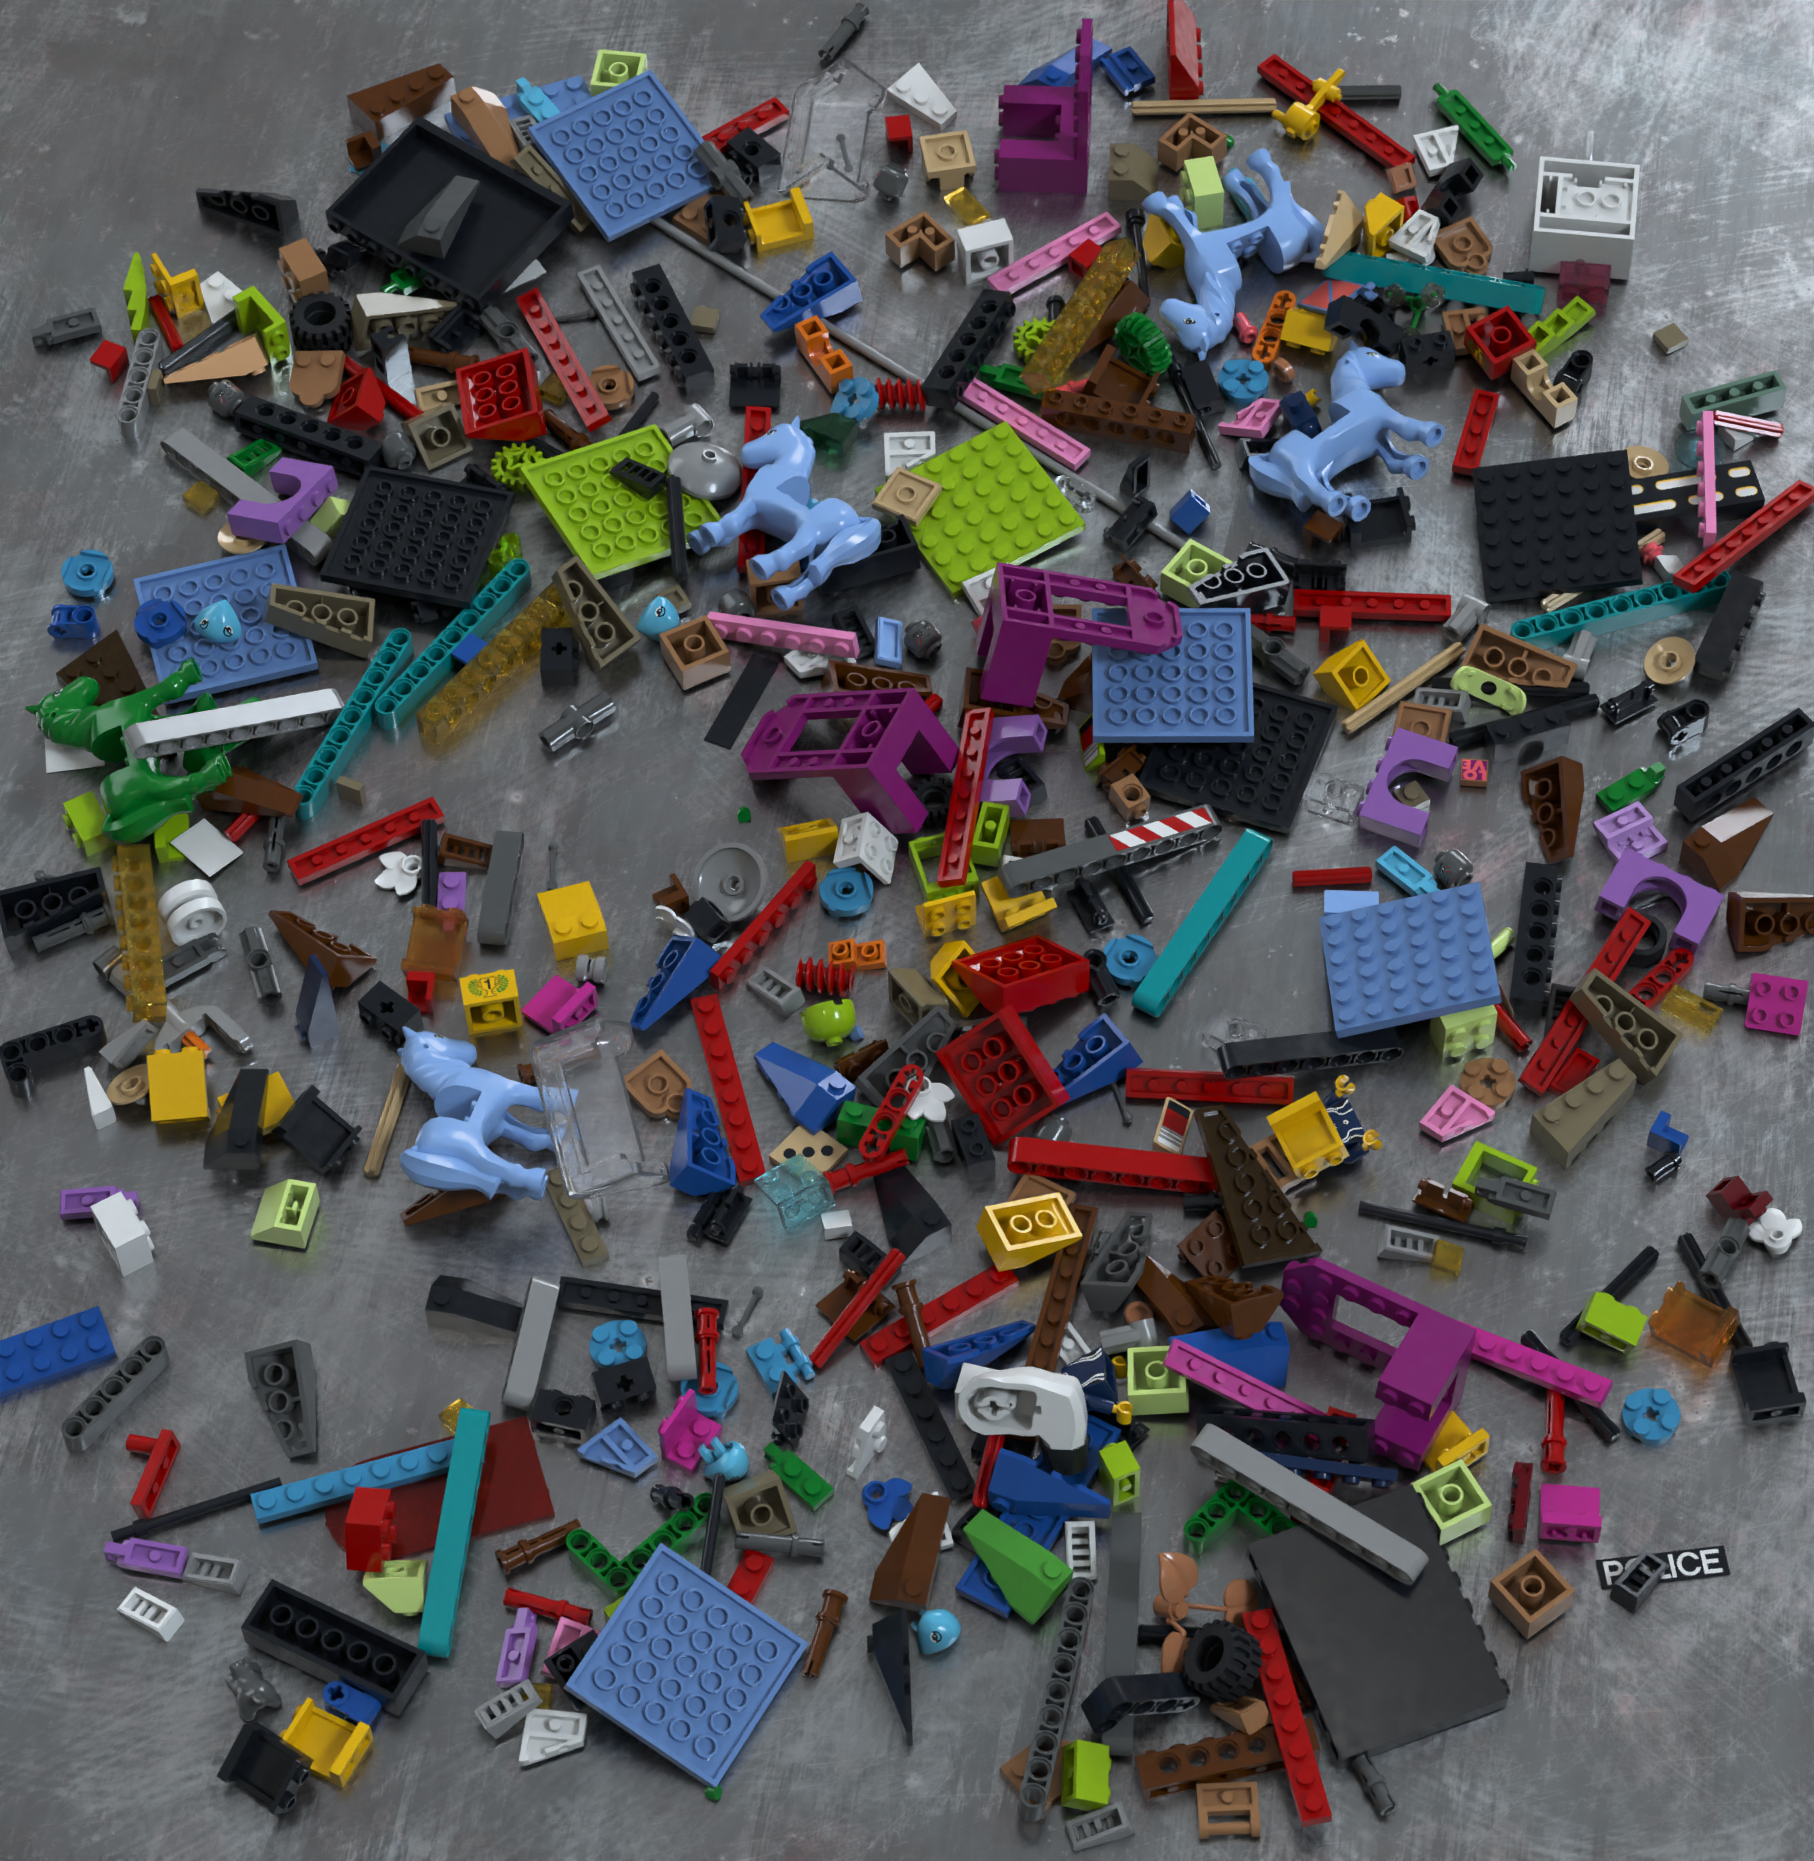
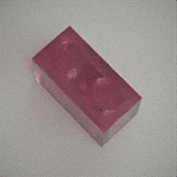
M1561 261L1557 300L1572 301L1576 296H1579L1588 303L1607 304L1611 265Z

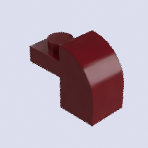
M1739 1175L1723 1178L1706 1195L1717 1212L1726 1220L1730 1217H1740L1748 1222V1227L1767 1211L1766 1206L1774 1200L1768 1191L1751 1193Z

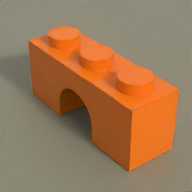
M817 315L794 324L797 347L831 394L838 392L839 385L844 379H853L852 363L841 348L836 351L833 350L829 340V331Z

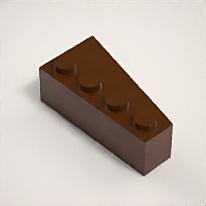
M438 63L347 95L350 116L366 132L372 130L378 142H381L410 125L418 116L423 117L450 101V96L456 93L454 76Z

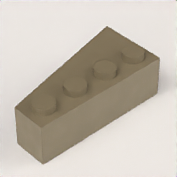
M577 555L555 571L551 578L596 675L633 648L641 637Z
M271 583L266 599L265 622L367 659L373 639L375 599Z
M1596 968L1582 978L1569 997L1625 1065L1637 1076V1079L1643 1086L1658 1075L1683 1037L1681 1032Z
M1620 1058L1616 1059L1533 1113L1529 1132L1566 1170L1571 1165L1572 1160L1587 1147L1588 1142L1600 1133L1606 1122L1613 1118L1634 1095L1637 1076Z

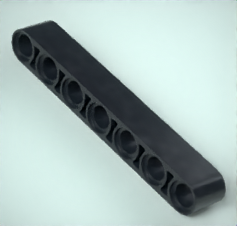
M1394 1026L1339 1039L1337 1038L1336 1031L1236 1041L1225 1043L1216 1050L1223 1075L1227 1079L1390 1062L1401 1057L1404 1052Z

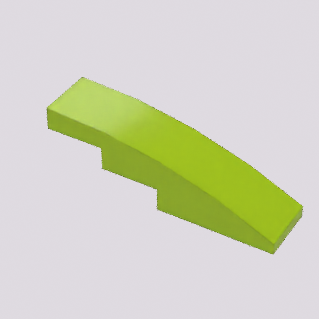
M134 252L123 287L134 346L139 332L149 327L150 311L147 281L138 252Z
M1576 296L1562 310L1557 308L1543 322L1538 320L1528 329L1537 342L1535 351L1543 358L1596 315L1595 309L1579 296Z

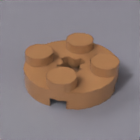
M603 365L592 370V375L588 378L606 410L625 408L631 404V398L634 395V380L628 371L625 373L616 365ZM607 385H611L613 388L612 390H605Z
M1480 1058L1468 1061L1464 1066L1459 1082L1460 1090L1492 1110L1504 1107L1506 1102L1510 1098L1512 1099L1516 1087L1515 1075L1509 1068L1508 1063L1503 1059ZM1484 1080L1493 1082L1491 1088H1486L1485 1084L1480 1083L1484 1082Z

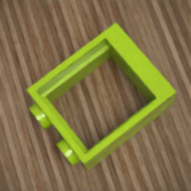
M945 831L941 834L920 837L908 842L909 859L925 902L972 890L975 891L976 896L979 895V878L971 856L966 885L940 888L937 882L928 883L920 860L941 855Z
M1476 1141L1452 1182L1451 1188L1470 1195V1198L1474 1200V1209L1512 1225L1517 1216L1522 1217L1524 1213L1487 1202L1488 1199L1475 1195L1476 1187L1470 1184L1482 1163L1516 1177L1523 1182L1537 1186L1539 1185V1180L1536 1179L1538 1168Z

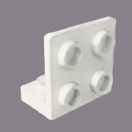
M869 812L844 818L841 821L833 864L841 869L862 863L883 884H890L898 849V839Z

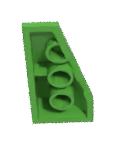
M984 1509L963 1528L965 1536L980 1560H983L990 1571L995 1584H998L1005 1595L1008 1605L1031 1625L1068 1589V1585L1073 1577V1570L1052 1552Z

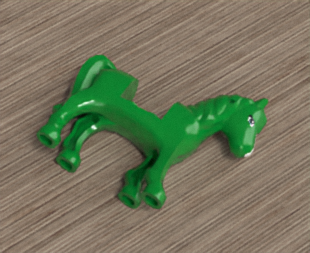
M193 657L183 661L176 672L159 684L136 694L109 701L101 706H92L99 696L100 687L95 679L86 676L78 677L62 689L47 694L37 705L25 706L28 712L36 715V724L41 727L45 738L51 740L53 744L78 751L86 750L93 753L99 760L106 762L125 760L127 767L107 776L100 786L101 800L107 813L102 824V834L113 842L120 844L139 842L156 832L174 815L194 812L193 800L199 794L213 792L217 786L226 783V779L232 777L230 764L222 752L213 755L199 772L177 777L163 776L160 770V756L145 759L135 758L123 736L124 731L136 723L217 709L213 697L206 691L198 696L192 706L179 714L170 716L151 714L156 707L182 697L190 685L202 682V673Z

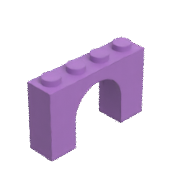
M282 457L269 470L274 492L292 495V497L271 504L241 499L227 513L232 534L284 544L327 498L339 488L333 466Z
M1038 714L994 718L977 819L979 818L983 801L1009 805L1010 817L1026 816L1031 793L1022 778L990 780L988 776L996 763L1009 755L1043 751L1048 730Z
M1397 727L1394 736L1390 735L1385 745L1386 755L1384 758L1380 757L1375 769L1377 775L1375 780L1370 779L1366 788L1368 796L1365 802L1361 801L1359 803L1356 816L1359 817V828L1420 848L1429 827L1430 813L1398 802L1390 794L1388 786L1397 776L1408 772H1418L1448 782L1457 762L1458 747Z
M1625 848L1600 893L1594 910L1618 921L1630 900L1636 894L1649 890L1666 893L1677 903L1681 911V919L1673 932L1668 946L1673 949L1685 948L1694 956L1720 908L1724 895L1711 887H1706L1693 881L1689 876L1681 875L1669 869L1664 864L1656 863L1644 857L1639 852Z

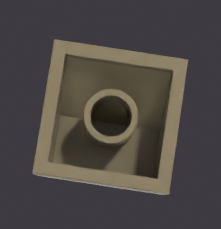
M1110 143L1108 200L1144 201L1151 194L1158 192L1159 161L1135 144Z
M443 403L400 423L404 433L410 437L416 449V455L427 471L473 450L469 438H466L464 427L453 403Z
M891 968L888 970L889 1001L913 1027L938 1004L949 1015L950 1005L943 994H938L933 989L930 980L926 976H921L915 969Z
M772 1469L724 1487L722 1504L735 1536L737 1530L783 1536L798 1531L781 1478Z

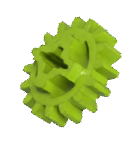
M1033 317L1032 323L1024 320V327L1017 326V333H1013V350L1017 351L1018 358L1024 356L1025 363L1032 360L1034 361V366H1037L1039 362L1047 366L1048 360L1055 363L1057 362V356H1064V350H1067V332H1063L1062 325L1056 326V320H1052L1049 323L1046 317H1043L1042 321H1038L1036 317Z
M512 443L511 449L503 446V453L495 452V459H491V475L499 483L506 484V488L508 486L511 487V492H515L516 488H520L522 492H525L527 485L519 475L520 468L545 460V458H543L541 451L536 452L535 446L528 449L526 448V443H523L521 447H517L515 443Z

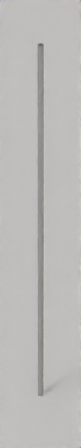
M660 217L649 222L775 300L778 296L784 295L720 254L709 251L707 246ZM824 318L820 319L829 331V334L905 381L910 379L913 386H915L917 379H920L922 384L925 380ZM960 402L952 409L986 431L996 426V424ZM1022 441L1038 463L1121 514L1129 507ZM1154 521L1146 528L1179 550L1187 543Z

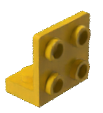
M156 252L151 254L153 264H150V269L156 281H153L158 295L163 294L167 310L169 312L173 311L177 319L204 309L205 305L200 281L195 269L193 268L171 277Z
M997 876L981 883V888L1002 933L1046 915L1057 908L1054 898L1046 900L1042 891L1018 898H1010Z
M972 890L915 906V913L924 938L941 936L946 932L958 929L965 930L977 925L975 891Z
M1452 1411L1426 1457L1424 1464L1432 1473L1460 1459L1468 1467L1488 1453L1490 1435L1483 1428L1473 1433L1456 1413Z

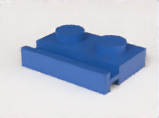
M1131 46L1110 54V57L1107 59H1100V66L1124 96H1127L1128 92L1132 90L1136 92L1155 83V75Z

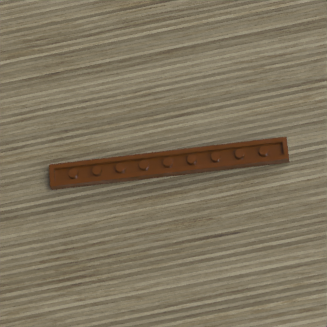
M1075 1203L1070 1204L1069 1211L1082 1234V1239L1058 1250L1056 1253L1025 1367L1031 1366L1055 1373L1098 1218V1208ZM1007 1434V1438L1035 1443L1037 1435L1019 1436Z

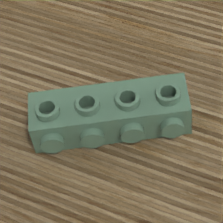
M1777 370L1683 395L1679 416L1688 433L1691 434L1696 432V422L1701 421L1703 411L1714 412L1718 410L1752 417L1781 409L1784 405L1787 388Z

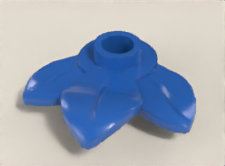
M892 1478L885 1483L871 1481L863 1488L861 1494L862 1501L868 1507V1519L875 1527L887 1531L892 1520L900 1522L907 1518L913 1509V1505L905 1496L911 1491L912 1484L901 1478ZM874 1494L881 1495V1498L873 1499L871 1498V1496Z

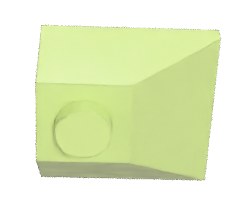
M427 1559L385 1561L382 1573L365 1571L363 1586L394 1613H402L404 1616H416L424 1611L427 1595L428 1561Z

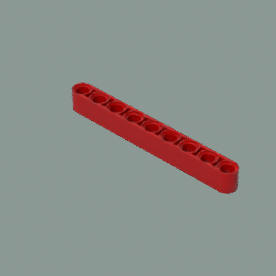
M1015 1137L1009 1142L1007 1168L1009 1171L1017 1174L1194 1194L1209 1193V1190H1215V1193H1218L1207 1157L1029 1137Z

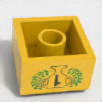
M501 969L492 973L471 974L467 977L459 978L469 1035L523 1026L514 969Z

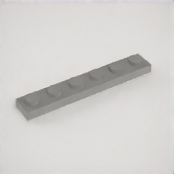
M600 265L578 272V282L638 382L660 374V364Z

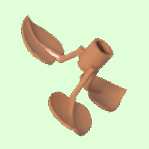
M1162 1552L1157 1554L1160 1594L1154 1599L1153 1611L1157 1616L1167 1618L1166 1624L1172 1625L1178 1632L1169 1633L1163 1643L1161 1673L1184 1672L1185 1670L1182 1669V1662L1185 1660L1183 1654L1189 1646L1190 1638H1186V1630L1176 1621L1186 1617L1188 1609L1225 1611L1224 1620L1231 1622L1239 1628H1243L1242 1613L1257 1611L1259 1602L1258 1592L1251 1582L1245 1579H1235L1224 1590V1606L1187 1603L1183 1598H1187L1189 1596L1188 1590H1191L1197 1584V1565L1193 1559L1182 1553Z

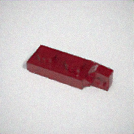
M1515 1461L1512 1471V1480L1518 1487H1512L1511 1505H1515L1514 1513H1509L1507 1530L1513 1531V1543H1524L1526 1539L1533 1463Z

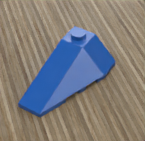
M1094 38L1092 72L1100 64V59H1105L1112 52L1111 47ZM1076 47L1032 70L1018 85L1074 87V83H1077V80H1075V65H1077L1075 63Z
M832 251L812 262L805 269L806 273L799 280L795 279L790 284L791 288L784 295L778 296L760 315L761 319L773 333L795 327L794 324L815 315L821 319L841 313L862 301L856 278Z
M672 935L655 963L659 968L655 977H650L647 981L646 986L649 987L647 995L639 1000L628 1027L632 1030L645 1031L710 976L709 971L718 962L721 955L698 937Z
M1104 1013L1077 1036L1079 1041L1071 1050L1066 1049L1061 1055L1063 1060L1053 1071L1071 1098L1067 1101L1069 1102L1122 1079L1126 1076L1127 1067L1136 1068L1143 1061L1127 1038L1107 1014Z
M775 1042L754 1054V1060L768 1081L773 1082L778 1090V1097L781 1101L784 1100L790 1108L789 1113L792 1118L813 1136L838 1119L845 1100L854 1101L856 1086L840 1073Z
M690 1088L684 1090L670 1163V1186L692 1196L729 1190L730 1187H734L736 1184L735 1164L732 1158H728L725 1150L728 1146L725 1138H721L717 1127L720 1122L712 1099Z
M1020 1320L922 1348L926 1382L938 1386L939 1389L954 1387L955 1382H958L963 1362L982 1367L986 1366L1035 1332L1036 1325Z
M1267 1322L1261 1332L1253 1333L1251 1338L1245 1340H1236L1234 1337L1224 1333L1221 1328L1172 1336L1168 1339L1169 1346L1172 1340L1178 1339L1276 1389H1284L1286 1386L1290 1344L1282 1322Z
M1003 1448L1000 1449L988 1489V1505H991L997 1511H1008L1023 1515L1109 1519L1111 1514L1110 1499L1081 1484H1074L1073 1486L1067 1484L1061 1478L1062 1475L1054 1470L1051 1474H1048L1036 1468L1037 1462L1029 1457Z

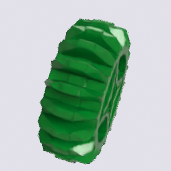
M1137 312L1120 319V322L1114 328L1116 333L1114 338L1117 340L1116 346L1120 348V354L1124 356L1125 361L1131 367L1149 377H1153L1156 371L1160 375L1164 373L1172 363L1171 357L1173 355L1169 350L1170 345L1166 341L1167 337L1157 327L1156 322H1152L1149 316L1145 317L1143 313Z

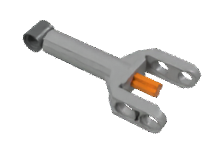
M112 946L92 962L93 967L104 980H109L159 1028L154 1050L170 1049L171 1053H178L184 1047H198V1051L203 1050L207 1058L211 1048L199 1036L207 1031L206 1028L208 1026L217 1032L236 1052L245 1054L254 1047L249 1036L218 1006H197L184 1011L178 1010L128 962L126 956L117 946Z

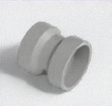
M579 954L575 970L576 981L585 982L589 979L595 983L604 984L607 974V957L597 956L596 958H590L587 954Z

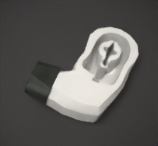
M1031 1366L985 1372L974 1376L960 1392L958 1410L961 1419L972 1431L983 1435H1039L1041 1437L1040 1446L1044 1466L1049 1473L1054 1470L1061 1475L1071 1476L1080 1473L1086 1468L1089 1444L1087 1435L1088 1414L1084 1392L1076 1377L1052 1373Z

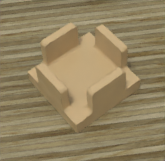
M967 130L919 137L922 169L926 183L931 182L933 178H939L940 190H950L964 187L965 174L974 176L976 163Z

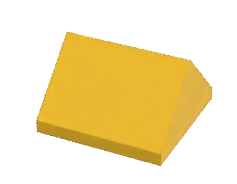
M830 817L778 828L787 863L835 854L838 828Z

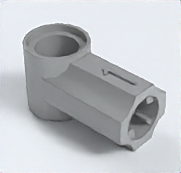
M694 403L686 407L681 417L660 427V431L671 447L693 435L697 437L707 435L713 429L714 421L699 404Z
M1469 592L1465 593L1460 599L1454 614L1443 625L1442 632L1450 641L1454 643L1457 641L1461 642L1476 624L1480 625L1485 621L1490 612L1491 605Z
M1586 630L1575 632L1568 652L1563 655L1564 659L1578 664L1572 679L1585 682L1591 662L1590 658L1597 640L1591 632Z
M1154 1318L1130 1322L1127 1326L1099 1332L1102 1347L1107 1355L1128 1351V1348L1160 1346Z

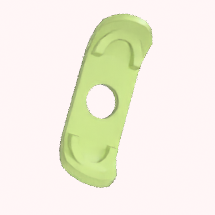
M1462 666L1452 677L1450 683L1452 689L1468 691L1469 694L1496 705L1511 715L1522 713L1525 709L1526 694L1519 687L1475 667ZM1484 682H1493L1497 687L1495 693L1491 695L1484 694L1481 690Z

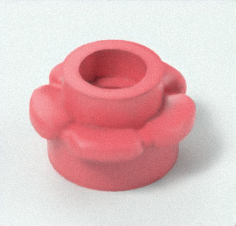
M1656 542L1647 544L1640 552V557L1643 559L1642 562L1645 565L1649 563L1654 565L1655 557L1663 555L1664 547Z

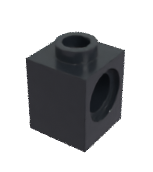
M704 897L693 902L689 910L683 915L701 938L713 944L732 926L731 922L716 904Z

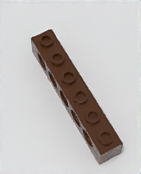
M1051 388L1046 389L1041 405V419L1063 431L1190 454L1195 436L1196 415Z
M1311 1717L1305 1718L1304 1721L1315 1759L1319 1763L1321 1748ZM1272 1724L1265 1725L1251 1735L1237 1730L1225 1737L1216 1739L1214 1737H1206L1198 1743L1189 1745L1183 1743L1175 1744L1167 1750L1158 1752L1148 1750L1135 1757V1773L1144 1802L1195 1791L1196 1784L1235 1782L1285 1770ZM1259 1747L1263 1751L1261 1753H1252L1249 1749ZM1230 1754L1234 1758L1231 1760H1224L1220 1757V1755ZM1194 1760H1200L1204 1763V1765L1196 1767L1193 1766L1191 1762ZM1171 1767L1175 1771L1173 1773H1164L1161 1769Z

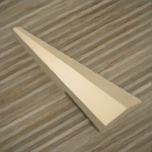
M1343 190L1337 191V198L1333 204V209L1335 210L1330 214L1323 236V244L1320 245L1319 249L1321 253L1316 258L1315 268L1325 270L1361 241L1364 217Z

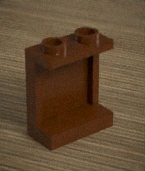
M1107 344L1081 394L1149 406L1151 401L1147 400L1149 395L1154 397L1160 386V383L1157 382L1160 373L1156 371L1153 377H1149L1112 357L1116 348Z

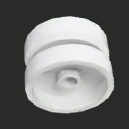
M200 879L188 880L175 885L161 897L157 906L159 915L167 926L172 941L178 946H183L194 939L197 940L213 932L218 936L225 928L228 920L226 912L218 901L217 894L212 885Z

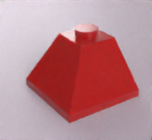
M367 367L341 383L340 391L334 397L327 423L343 429L366 431L372 426H377L381 423L384 417L383 410L386 402L371 368Z

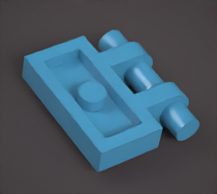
M788 1328L783 1329L779 1333L783 1342L777 1346L772 1337L746 1348L747 1357L772 1399L776 1397L782 1370H785L797 1386L798 1381L795 1376L803 1374L806 1380H810L815 1376V1372L812 1369V1361L809 1359V1356L803 1354L800 1349V1341L797 1336L791 1334ZM791 1354L795 1362L788 1365L783 1356Z

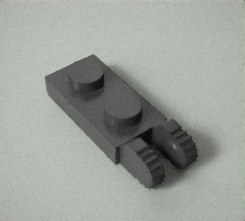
M213 932L197 940L194 939L149 963L148 968L160 987L164 989L210 964V962L222 959L226 955L227 949L222 944L216 945L219 938Z

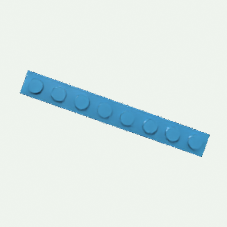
M454 1439L250 1494L258 1525L350 1500L353 1498L356 1487L390 1489L448 1473Z

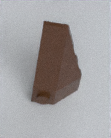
M966 667L957 727L963 728L967 710L991 707L994 712V718L1038 714L1046 729L1067 728L1068 704L1041 692L1036 694L1033 707H1017L1009 703L989 702L981 699L980 681L983 670Z
M1753 797L1701 826L1682 842L1679 860L1717 892H1720L1738 878L1743 865L1752 854L1754 846L1763 835L1774 813Z
M1146 1254L1143 1274L1137 1281L1134 1289L1142 1301L1151 1307L1154 1319L1167 1338L1220 1328L1188 1291L1185 1283Z

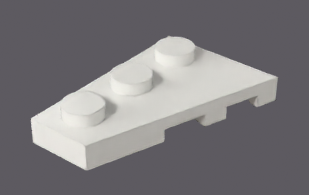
M920 63L916 64L887 89V97L940 131L957 118V110Z

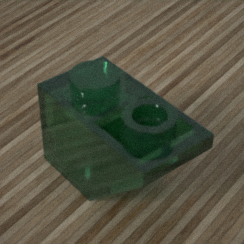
M836 412L800 421L799 430H802L806 436L812 439L813 446L831 455L845 458L858 439V421Z

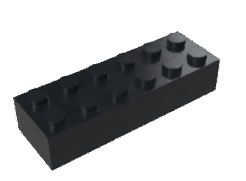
M271 1579L241 1626L245 1643L328 1683L341 1681L360 1692L367 1693L381 1703L382 1709L397 1716L401 1714L429 1668L425 1651Z

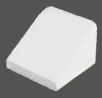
M1718 427L1717 436L1733 451L1754 439L1749 432Z
M1658 555L1655 557L1654 568L1664 582L1673 581V575L1684 567L1677 555Z
M849 1210L821 1214L825 1240L848 1237L853 1233Z

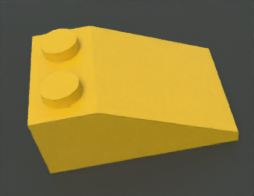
M589 881L537 894L556 961L577 957L579 954H589L609 949L606 926Z
M1060 1192L985 1206L976 1226L998 1272L1024 1267L1082 1239V1234Z

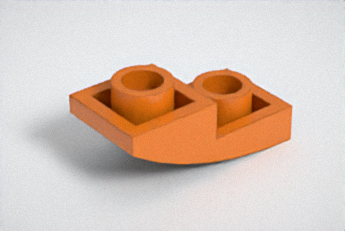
M854 938L828 942V965L832 960L834 961L835 969L839 968L841 962L844 963L845 970H849L852 964H855V970L887 968L886 944L883 939L859 944L856 943Z

